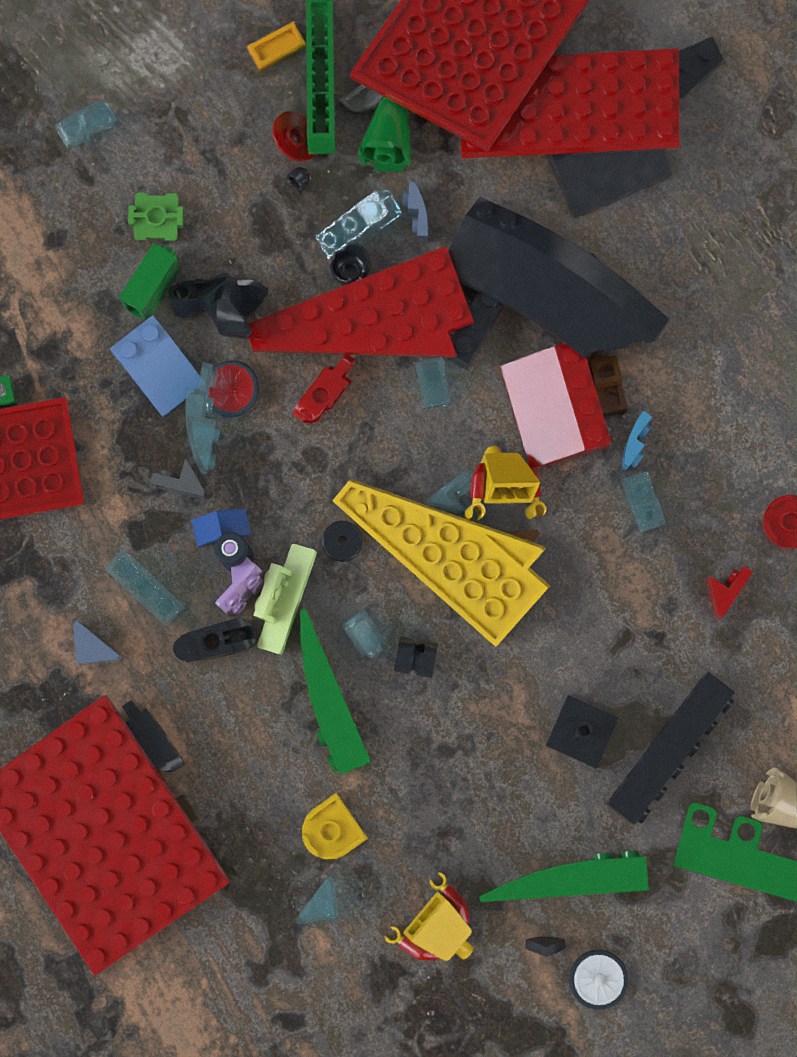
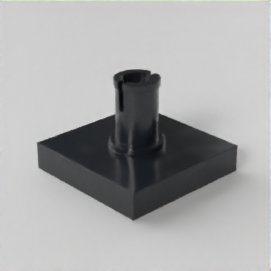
M567 695L545 746L597 769L618 717Z

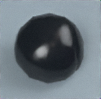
M346 243L342 250L334 252L330 264L332 277L341 285H347L368 277L371 270L368 251L361 244Z

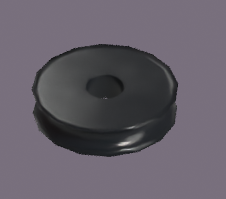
M334 522L323 533V550L334 561H350L362 549L363 539L361 532L351 522ZM339 537L347 538L348 542L345 546L337 544Z

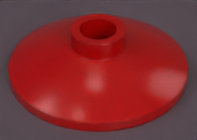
M286 111L276 117L272 125V135L279 150L295 161L305 162L312 159L316 154H308L307 117L294 111Z

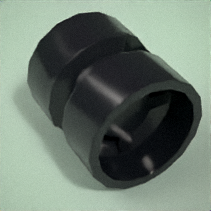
M400 636L394 671L406 674L415 671L417 676L432 678L438 643L422 641L420 644H417L413 638Z

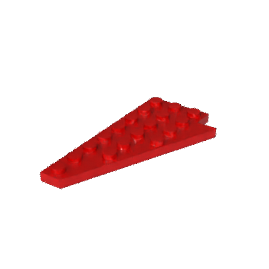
M444 246L247 324L252 328V333L248 339L254 352L454 358L457 357V353L449 333L473 324L474 320L448 249Z

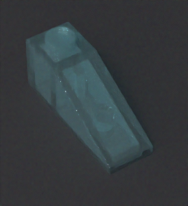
M365 609L342 624L343 632L362 658L368 655L371 659L383 650L381 645L385 640Z

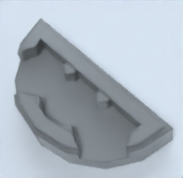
M360 85L339 99V103L348 111L368 113L378 107L381 98L384 96Z

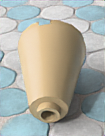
M773 767L766 773V775L770 776L767 781H760L757 785L750 810L755 811V814L751 816L761 822L797 829V782L784 771Z

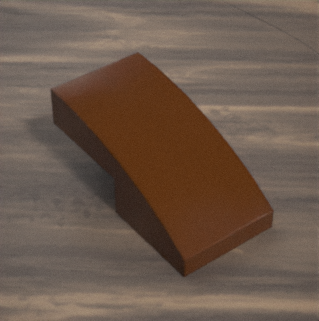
M617 356L590 360L592 379L603 416L627 413V404L622 388V376Z

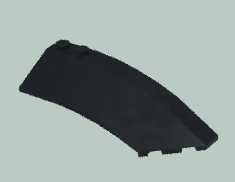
M482 197L477 199L465 215L448 249L461 284L489 296L533 321L580 354V358L591 356V352L606 349L607 352L627 348L629 344L644 341V343L654 342L669 322V318L620 275L598 259L552 230Z

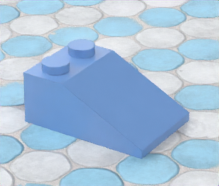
M153 315L110 348L115 358L162 417L169 414L205 384Z

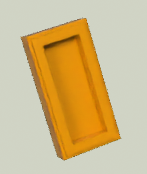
M293 21L248 45L247 49L259 71H262L306 48V42Z

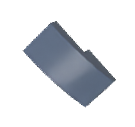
M409 182V190H403V207H408V215L418 216L413 217L412 233L417 234V242H428V221L424 201L415 182Z

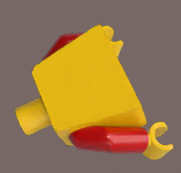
M489 447L486 449L481 463L477 464L474 469L470 488V498L473 501L472 505L465 510V517L469 520L473 515V509L478 513L477 520L485 515L486 510L484 505L481 504V499L484 500L485 504L532 503L525 509L526 517L532 519L536 517V513L538 518L543 516L547 508L543 502L539 501V497L542 496L538 472L531 468L520 454L501 453L499 447Z
M438 873L444 880L443 884L435 886L430 880V885L434 890H441L442 894L436 892L404 932L397 926L390 927L397 932L398 937L396 940H392L386 935L385 940L391 944H400L399 948L417 960L436 961L441 958L444 961H448L455 953L460 958L466 959L473 951V946L466 941L472 932L468 926L470 916L467 905L459 893L452 886L447 885L445 875Z

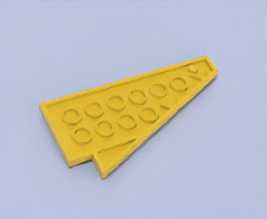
M354 479L349 480L332 500L495 647L550 587L544 579L530 568L546 549L537 543Z

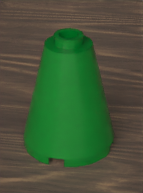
M386 97L381 98L358 149V159L362 164L367 166V162L375 165L374 170L382 172H400L404 170L405 165H408V167L411 165L412 154L408 110Z

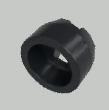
M296 167L287 174L288 181L299 191H302L309 184L311 178L309 173L305 174L307 169L303 167Z

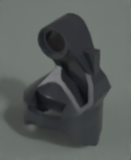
M227 272L209 280L195 279L173 284L168 291L175 316L188 318L194 315L196 311L203 309L214 322L220 335L237 339H248L251 335L252 328L246 323L245 317L256 310L269 293V289L263 286L261 282L231 277Z

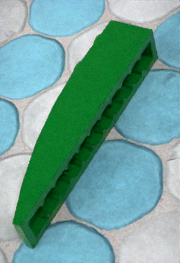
M306 0L308 154H335L333 0Z
M306 609L300 610L301 646L309 696L320 727L316 734L321 746L327 745L331 755L327 757L332 772L338 771L341 776L369 764L371 761Z
M638 851L622 852V857L611 858V853L594 854V859L559 864L505 882L479 895V901L490 902L647 891L649 888L646 856H639Z

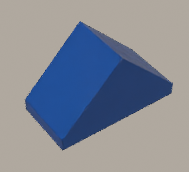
M246 509L215 511L192 520L197 547L215 544L221 535L229 532L237 533L242 537L251 536Z

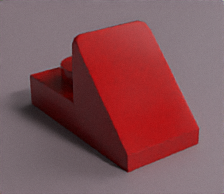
M745 566L741 567L739 571L733 569L725 581L729 584L728 587L711 576L707 578L714 617L717 619L723 618L753 571Z

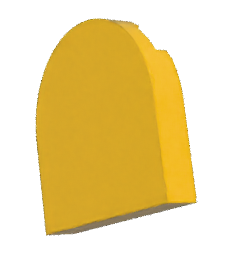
M337 793L312 809L307 814L302 825L304 845L314 856L321 859L332 860L340 858L368 839Z

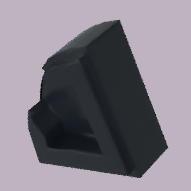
M547 936L526 939V949L548 957L565 949V939Z

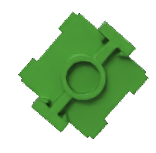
M137 193L135 195V206H129L128 225L134 228L135 240L165 239V241H176L178 239V228H184V209L179 206L177 193H166V196H150L147 193Z

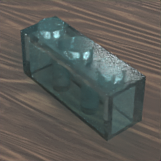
M124 549L104 568L167 628L186 609L176 597Z

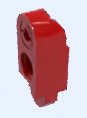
M345 354L335 368L325 366L301 397L292 415L307 424H315L320 421L326 412L329 413L352 383L346 376L356 360L350 355Z

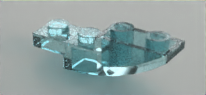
M202 362L198 389L187 388L186 427L194 459L202 475L208 476L209 470H214L216 454H212L213 443H218L221 427H216V420L206 418L207 414L212 415L214 398L209 397L211 387L216 388L218 371H214L213 364Z

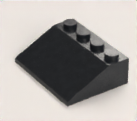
M663 149L545 155L574 218L672 176Z

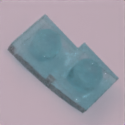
M104 99L69 115L58 122L55 128L66 147L70 148L91 141L94 133L115 127L118 119Z
M648 471L620 479L639 532L665 525L666 521L661 505L655 495Z

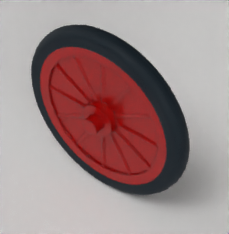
M229 360L219 363L209 372L204 384V396L207 404L215 413L224 417H237L245 414L253 407L259 395L257 375L250 366L241 361Z

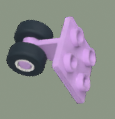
M229 532L221 535L216 540L214 554L220 563L231 571L232 585L215 603L229 617H232L234 614H239L247 605L246 601L252 594H258L263 589L265 574L252 562L253 550L241 535Z

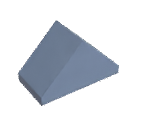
M76 620L73 624L76 664L88 665L120 661L121 655Z

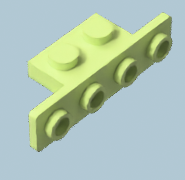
M292 544L284 567L271 563L269 570L264 576V586L261 595L255 602L254 616L265 621L257 644L258 648L279 655L283 654L317 554L314 549Z

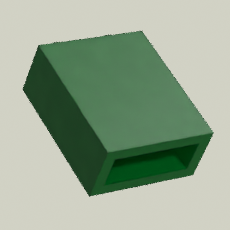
M155 243L152 244L118 297L126 311L143 321H146L155 313L182 270L178 261L179 258L175 256V250L165 244H162L161 247Z

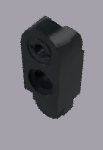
M235 618L180 635V638L173 645V652L179 660L186 661V663L244 653L255 645L257 632L249 621ZM238 631L245 633L244 641L236 640L235 635ZM210 635H217L220 638V644L216 649H208L205 642Z
M132 700L122 706L129 717V720L125 723L158 769L165 772H175L185 765L183 758L147 708L140 711Z

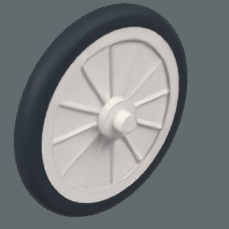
M591 950L582 954L572 965L569 974V985L572 994L579 1003L590 1009L604 1010L616 1005L625 995L628 987V973L624 963L615 954L606 950Z

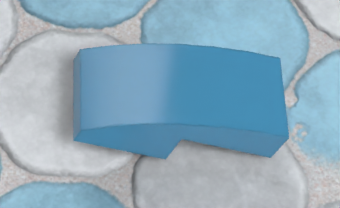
M645 411L637 419L626 441L622 457V468L625 471L630 465L635 468L644 456L640 451L645 445L637 440V437L643 440L652 427L648 424L652 416Z

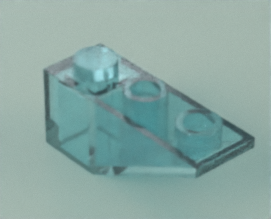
M375 190L317 234L315 238L328 259H331L334 252L342 250L346 243L360 242L401 215L402 211L389 191Z

